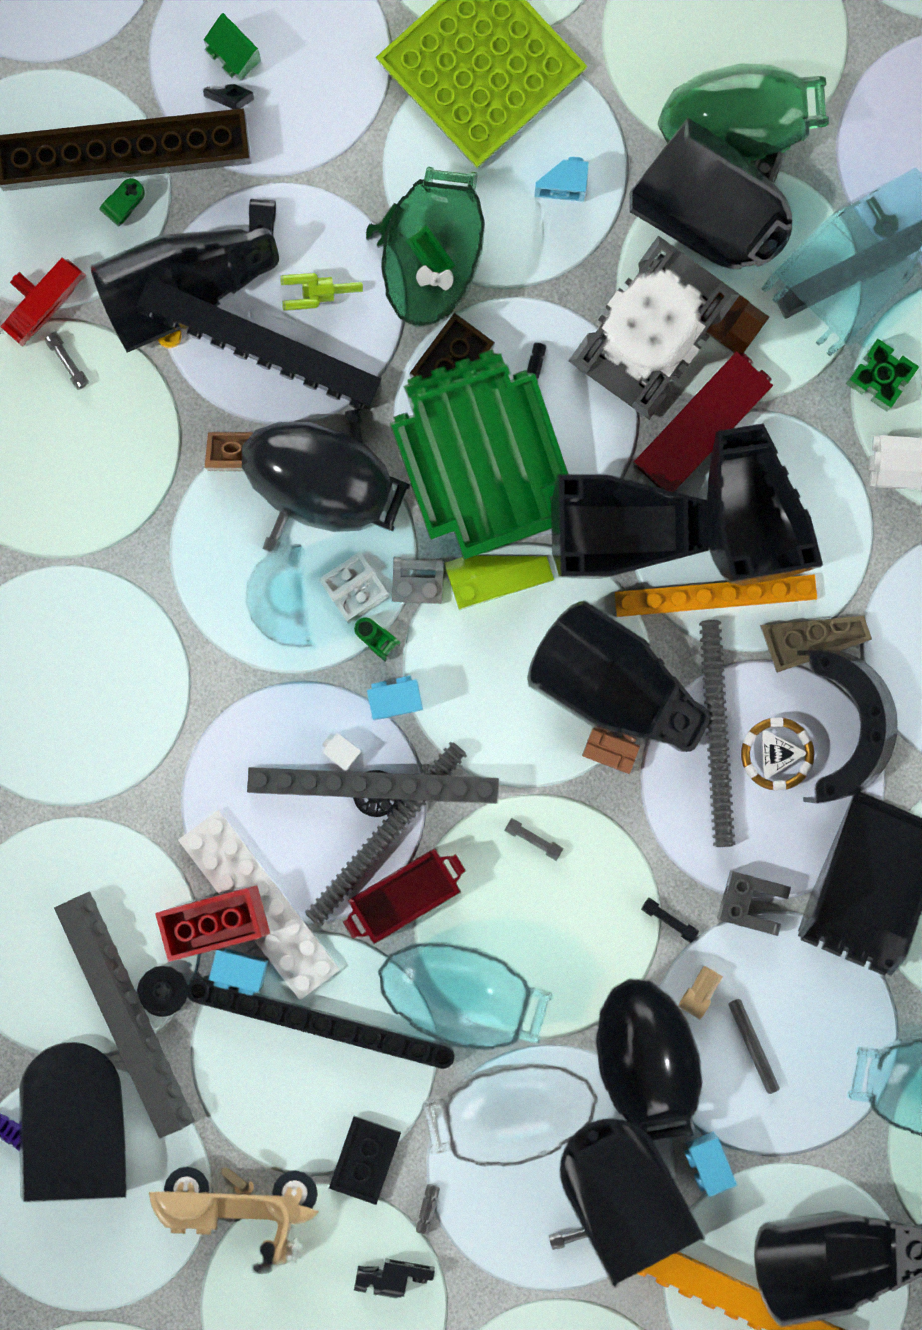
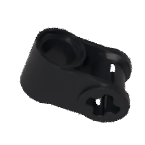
M250 199L248 232L259 228H267L273 235L276 219V200Z

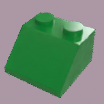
M222 13L203 39L206 46L204 50L214 61L218 58L224 64L222 69L230 78L235 76L241 81L261 62L258 48Z

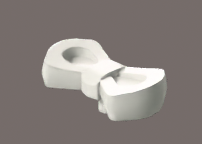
M422 266L416 275L420 286L438 285L447 291L454 284V276L451 270H446L439 274L432 272L427 266Z

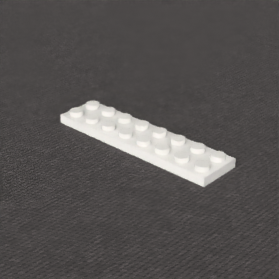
M219 809L178 839L219 895L258 885L271 934L254 939V941L299 1000H302L340 970Z

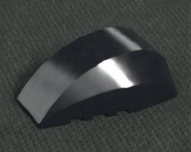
M764 423L719 430L715 434L707 490L706 542L712 560L720 574L729 583L739 586L783 579L824 566L811 516L807 509L804 510L799 500L801 496L797 488H793L787 476L789 472L785 465L782 466L777 456L778 451Z
M557 475L551 501L552 556L559 577L603 579L708 551L706 542L707 500L678 492L674 493L655 486H647L631 480L620 479L612 475Z

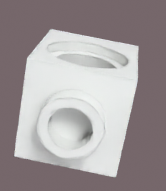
M338 732L335 736L330 734L322 744L325 748L322 753L345 771L349 769L362 752Z

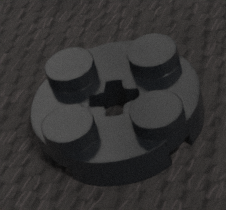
M161 965L152 968L144 974L138 983L137 993L142 1006L147 1012L154 1016L166 1017L183 1007L188 998L186 993L188 984L183 973L171 966ZM161 984H165L166 988L170 989V994H166L165 998H160V994L156 993V988H160Z

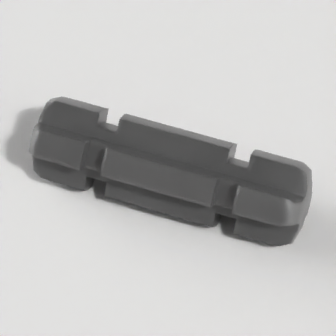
M428 1184L426 1186V1197L423 1198L419 1214L420 1221L417 1222L416 1232L428 1235L430 1231V1221L433 1219L437 1203L435 1199L438 1198L440 1187Z

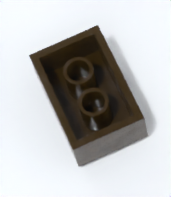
M454 312L409 375L411 378L422 375L424 379L432 376L431 371L446 367V370L455 368V363L467 358L470 359V362L480 359L479 354L492 350L495 342Z

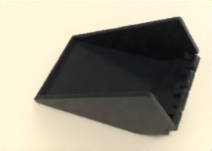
M859 792L852 796L809 897L798 929V936L801 937V941L815 947L822 941V950L839 957L845 951L846 960L862 967L869 961V970L883 976L886 973L892 976L908 956L922 913V818L863 792Z

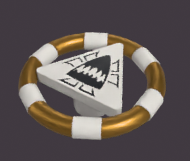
M783 717L762 720L748 731L742 742L741 760L744 770L753 782L765 789L773 791L791 789L800 784L813 767L815 752L812 739L807 731L793 720ZM785 727L794 731L804 745L805 751L765 729ZM760 732H762L763 777L759 775L750 758L751 747ZM805 755V761L794 777L788 780H767Z

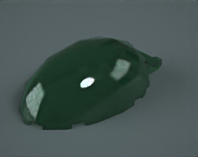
M740 63L704 71L673 89L663 105L657 125L666 143H668L684 121L690 118L724 140L748 161L765 158V155L779 151L783 153L791 149V145L801 140L804 141L810 135L809 128H820L829 125V117L826 115L824 89L827 81L824 76L800 77L790 70L769 64ZM807 89H814L816 115L808 116Z
M428 166L424 179H419L412 184L413 187L399 200L393 217L389 220L384 234L381 263L386 290L385 295L398 318L415 327L423 328L447 320L471 290L483 258L485 220L480 199L475 192L478 179L477 172L466 174L434 170V167ZM433 180H440V181L464 183V184H468V185H467V186H459V185L435 183V182H432V181H433ZM425 225L428 226L456 265L451 269L454 276V284L447 291L438 285L420 286L417 282L416 275L423 264L409 247L406 240Z

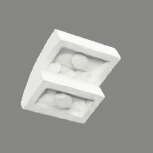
M358 552L318 579L348 624L390 597L361 552Z

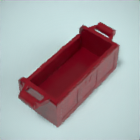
M433 848L350 898L348 902L353 910L347 919L343 921V924L352 939L369 936L372 943L376 944L461 893L457 881L466 870L457 854L441 857L437 849ZM446 859H448L449 863L451 864L452 868L457 874L456 878H453L452 874L450 873L449 869L444 863ZM355 914L366 931L362 934L351 917Z

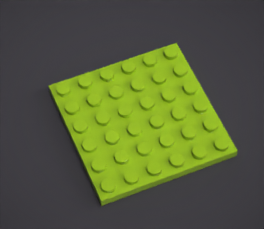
M438 0L376 56L378 63L476 169L588 67L527 0Z

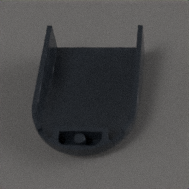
M690 118L684 121L630 191V213L722 267L742 269V267L757 265L758 267L768 263L784 249L791 235L792 212L785 195L742 154Z
M62 1042L52 1045L41 1051L28 1064L22 1075L19 1087L20 1198L23 1202L126 1198L125 1129L120 1077L110 1059L95 1047L80 1042Z
M600 1119L580 1128L567 1142L560 1161L561 1184L614 1288L619 1286L618 1283L693 1243L705 1240L657 1146L651 1137L640 1127L621 1119Z

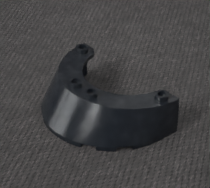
M837 650L797 651V656L809 655L810 669L814 674L835 681L850 694L856 704L860 717V736L856 749L850 759L837 771L818 779L815 784V796L803 797V802L817 804L844 799L859 793L872 784L888 764L897 738L898 721L895 703L891 692L881 676L860 658Z

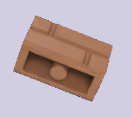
M592 728L582 757L630 774L640 745L635 744L637 739L622 734V737L619 738L612 735V731Z

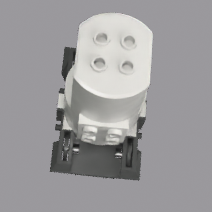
M659 235L639 261V273L634 280L628 277L625 281V284L629 287L625 291L619 288L607 304L606 309L610 313L607 317L604 315L600 316L598 320L602 324L598 330L588 333L568 360L649 420L668 395V383L674 375L677 378L682 376L683 373L678 369L682 364L688 367L702 347L697 344L699 340L703 339L706 342L710 336L705 333L710 325L721 322L740 295ZM643 397H644L643 400H644L645 402L648 401V403H647L646 405L641 402V400H642Z

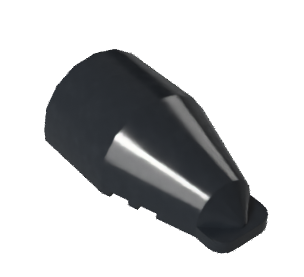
M238 228L159 235L91 265V273L106 314L122 346L128 353L182 329L180 327L177 330L164 325V320L154 317V319H149L140 314L141 310L137 309V303L149 277L212 305L219 306V300L230 292L235 294L257 276L275 268L279 262V254L275 238L267 228H259L252 232Z
M585 600L571 605L557 618L538 645L529 666L527 682L530 688L598 729L665 743L680 752H691L699 744L710 721L708 710L696 702L679 680L671 675L664 666L665 663L662 659L658 658L650 649V644L646 639Z
M836 1210L765 1222L759 1227L755 1238L754 1263L760 1294L768 1313L781 1327L850 1315L859 1311L858 1308L862 1305L879 1300L878 1297L890 1290L894 1292L922 1277V1224L911 1225Z

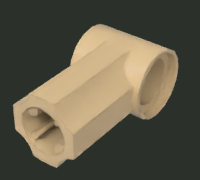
M703 966L692 987L688 988L683 995L678 1007L701 1020L723 976Z

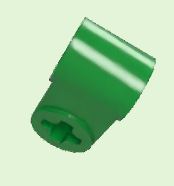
M134 178L126 179L102 203L99 210L119 227L144 199L145 189L138 180ZM130 186L132 188L136 187L137 195L130 194L128 188Z
M360 618L355 624L354 631L356 636L385 662L387 655L393 648L401 644L396 637L370 618ZM360 623H371L373 631L369 636H363L359 633L358 626ZM389 640L388 644L381 650L380 648Z

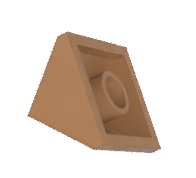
M208 432L205 456L206 470L244 472L242 469L241 448L253 432Z

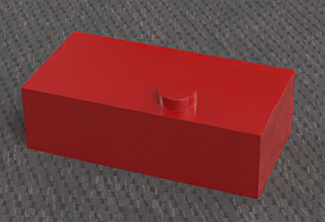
M258 885L155 913L168 962L271 934Z

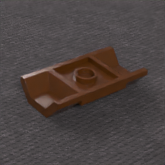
M739 295L721 322L710 325L705 333L733 353L737 351L741 355L762 329L769 316L751 304L742 295Z

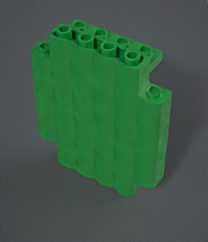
M494 350L479 354L480 359L470 362L469 358L460 360L455 363L456 367L450 370H446V367L431 371L432 376L423 379L422 375L408 379V384L403 387L413 415L409 416L408 412L394 416V422L389 423L429 538L434 539L454 532L464 559L551 529L550 497L553 496L557 475L568 474L535 374H528L527 370L513 374L514 379L510 380L509 375L511 373L508 365L504 363L502 354L499 352L494 353Z

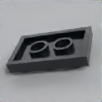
M354 1115L328 1189L377 1205L401 1131Z

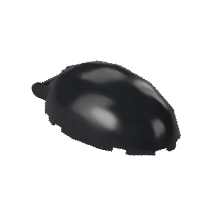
M277 422L259 428L243 443L241 448L242 469L249 483L274 509L306 526L331 532L361 531L372 525L393 532L395 529L393 524L406 490H409L411 484L391 477L385 464L367 445L342 431L310 422ZM392 484L397 485L384 522L379 521L387 503Z
M628 978L611 989L599 1013L596 1048L599 1073L604 1087L618 1113L622 1114L626 1121L644 1130L653 1141L688 1134L690 1137L695 1136L692 1117L698 1109L703 1081L700 1053L689 1023L672 997L658 985L648 980ZM681 1121L686 1122V1125H680L653 1131H649L648 1127H654Z

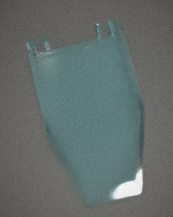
M915 167L842 205L804 241L762 287L764 292L769 291L774 286V283L780 279L786 286L774 295L772 300L775 303L791 290L829 327L815 342L819 346L833 332L840 338L836 344H833L828 349L827 354L829 356L845 346L916 275L922 263V173Z

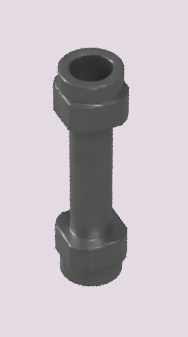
M54 332L44 339L45 343L51 351L54 350L70 374V380L75 388L80 390L88 385L90 381L83 371H79L62 344L64 342L58 333Z
M281 512L279 513L270 537H266L262 549L274 554L277 553L281 544L279 539L289 516Z
M513 818L510 819L504 831L515 837L517 835L545 851V855L557 861L564 849L554 842L551 844L522 827V823Z
M583 1228L564 1234L556 1232L548 1235L552 1250L564 1248V1244L587 1238Z

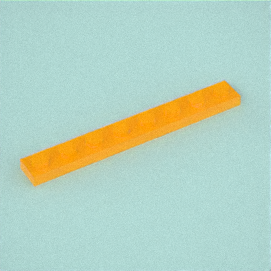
M815 574L791 576L744 586L722 582L614 592L617 617L817 600Z

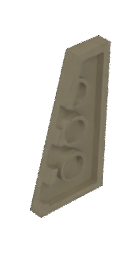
M864 616L760 625L776 673L809 662V655L797 656V651L799 650L841 651L872 640Z

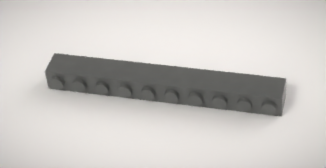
M90 891L54 907L159 1139L194 1123L192 1111L187 1105L181 1087L177 1083L170 1063L166 1059L160 1046V1041L155 1035L149 1017L144 1011L139 995L134 989L128 971L123 965L117 947L112 941L107 925L103 921L96 901L93 899Z

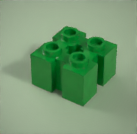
M877 338L863 357L867 364L864 366L860 363L846 384L861 395L866 391L874 395L870 401L887 412L903 392L898 389V386L905 387L919 366L905 356L899 359L891 355L894 349ZM882 370L885 371V378H887V380H880L878 378L879 375L877 374V371L879 373Z

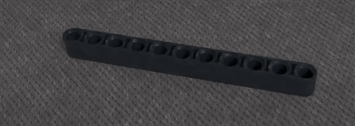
M198 978L187 987L186 993L188 998L192 1002L440 1069L449 1068L454 1062L453 1049L449 1045L258 993L253 994V996L238 992L239 988L232 986L228 989L216 987L213 981ZM195 984L204 986L206 990L204 997H196L193 994L192 988ZM221 990L228 992L230 995V1001L226 1004H222L217 1000V993ZM243 998H252L254 1001V1008L252 1010L242 1008L241 1000ZM268 1004H275L279 1009V1014L275 1017H270L266 1014L265 1007ZM298 1010L303 1014V1021L301 1023H293L290 1020V1013L292 1011ZM317 1017H324L328 1022V1027L324 1030H319L315 1027L314 1020ZM344 1023L349 1024L352 1027V1034L344 1037L339 1033L338 1027ZM367 1030L374 1031L377 1035L376 1041L373 1043L365 1042L363 1033ZM390 1037H398L402 1043L401 1047L392 1050L388 1047L387 1040ZM416 1043L423 1044L426 1048L425 1054L422 1056L414 1055L411 1050L412 1046ZM440 1050H446L450 1053V1059L445 1063H441L436 1059V1054Z

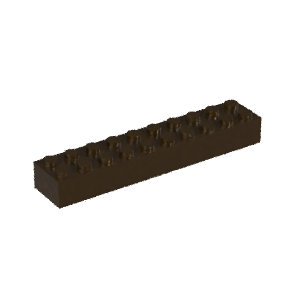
M244 108L0 135V188L2 191L251 164L247 119Z

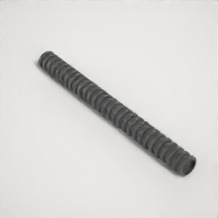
M705 620L699 623V626H702V630L699 633L702 634L700 642H703V646H700V649L703 650L701 657L704 658V661L701 662V665H704L702 673H705V677L702 678L705 681L703 689H706V693H703V696L706 697L704 705H707V710L710 714V721L707 726L708 732H706L709 740L706 743L709 744L707 752H710V756H707V759L710 760L708 767H711L708 775H711L709 783H712V787L709 790L712 791L710 799H713V803H710V806L713 807L711 815H714V819H711V822L714 823L712 830H715V834L712 835L715 838L713 846L732 847L736 845V842L733 841L735 833H732V829H735L734 825H732L734 818H731V814L734 811L731 810L733 802H730V798L733 795L730 794L732 786H729V782H732L731 778H729L731 770H728V766H731L730 762H728L730 755H727V751L730 749L727 747L729 739H726V735L729 733L726 731L728 723H725V719H728V717L725 715L727 708L724 707V703L727 702L724 700L726 692H723V688L726 687L723 684L725 676H722V672L725 671L722 668L724 660H721V656H724L723 652H721L723 645H720V641L723 639L720 637L722 629H719V625L722 623L719 620Z
M450 741L448 743L450 746L443 749L445 752L438 755L440 758L438 760L435 759L433 761L435 764L433 766L430 765L428 767L429 771L424 772L423 775L451 776V771L457 769L456 765L462 763L461 759L467 757L466 752ZM399 801L397 803L399 806L392 809L394 812L387 815L388 819H383V825H378L377 832H372L373 836L366 839L368 842L361 845L363 848L356 851L358 854L351 857L352 861L346 863L347 867H342L341 874H336V880L332 879V884L325 887L327 890L325 892L322 891L320 893L321 897L315 899L316 903L310 905L311 909L305 911L306 916L318 926H323L324 919H329V913H334L333 909L335 907L338 908V903L344 901L343 897L349 895L348 891L355 888L353 885L360 882L359 878H364L365 871H370V865H375L374 861L376 859L379 860V855L385 853L384 849L390 847L389 843L396 840L394 837L401 834L400 830H405L406 823H411L410 819L416 817L415 813L421 811L420 807L426 805L425 801Z

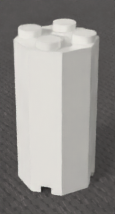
M873 436L872 451H874V455H870L868 461V470H872L869 485L879 488L922 491V438Z

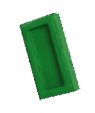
M427 225L421 227L406 240L423 266H427L432 272L440 274L456 266Z

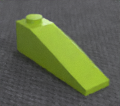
M476 555L467 559L461 557L444 563L459 611L554 581L547 556Z

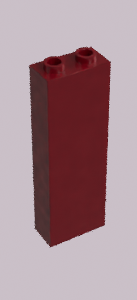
M736 351L635 459L633 465L658 488L675 492L712 452L716 432L735 428L772 388L773 384L770 383L771 377L763 370H756L752 366L753 361L745 353L740 355Z

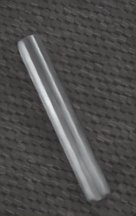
M735 999L729 1002L728 1006L768 1094L775 1093L780 1090L778 1082L742 1001Z

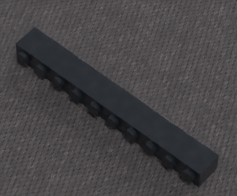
M150 277L137 303V309L141 310L140 314L149 319H154V317L164 320L163 324L175 330L178 327L187 330L186 334L198 340L201 337L211 341L210 345L215 348L224 350L226 347L234 351L233 355L243 360H247L248 357L257 361L256 365L261 368L270 370L272 367L279 370V375L289 380H294V377L302 380L305 387L312 390H317V388L325 390L328 397L335 400H340V398L348 400L351 407L361 411L363 408L369 409L382 378Z

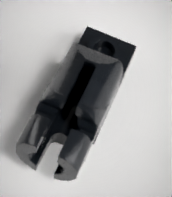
M385 1258L383 1270H380L379 1266H358L354 1291L366 1293L367 1288L372 1284L374 1295L390 1298L404 1297L408 1277H412L414 1282L427 1284L428 1280L433 1281L435 1267Z

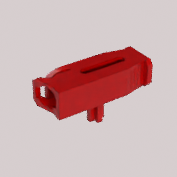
M63 257L36 286L21 272H18L17 275L15 274L12 277L10 284L24 295L25 298L0 327L23 347L70 297L79 282L87 275L69 259H64Z

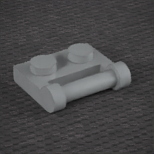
M394 556L392 602L442 604L444 559L436 558V561L406 560ZM401 569L436 571L435 578L400 577Z

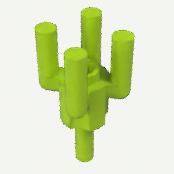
M315 273L280 276L281 286L302 284L303 299L282 301L283 311L318 308L320 303L334 302V294L363 292L362 282L333 284L332 277L318 278Z

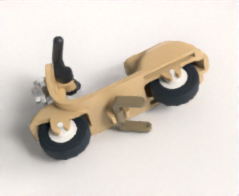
M188 1166L171 1172L165 1181L164 1192H149L150 1204L154 1214L165 1228H171L170 1233L186 1234V1229H196V1234L211 1235V1230H217L218 1218L276 1221L278 1229L274 1242L265 1240L261 1244L260 1253L263 1260L262 1263L253 1265L252 1270L255 1274L271 1273L274 1264H286L287 1261H293V1264H297V1259H302L303 1243H298V1238L288 1240L291 1225L306 1223L320 1212L312 1209L316 1204L318 1196L315 1182L305 1172L297 1170L288 1171L279 1176L274 1183L272 1196L250 1195L254 1190L253 1182L248 1184L227 1167L222 1168L221 1174L234 1184L237 1194L209 1193V1182L206 1176L198 1169Z

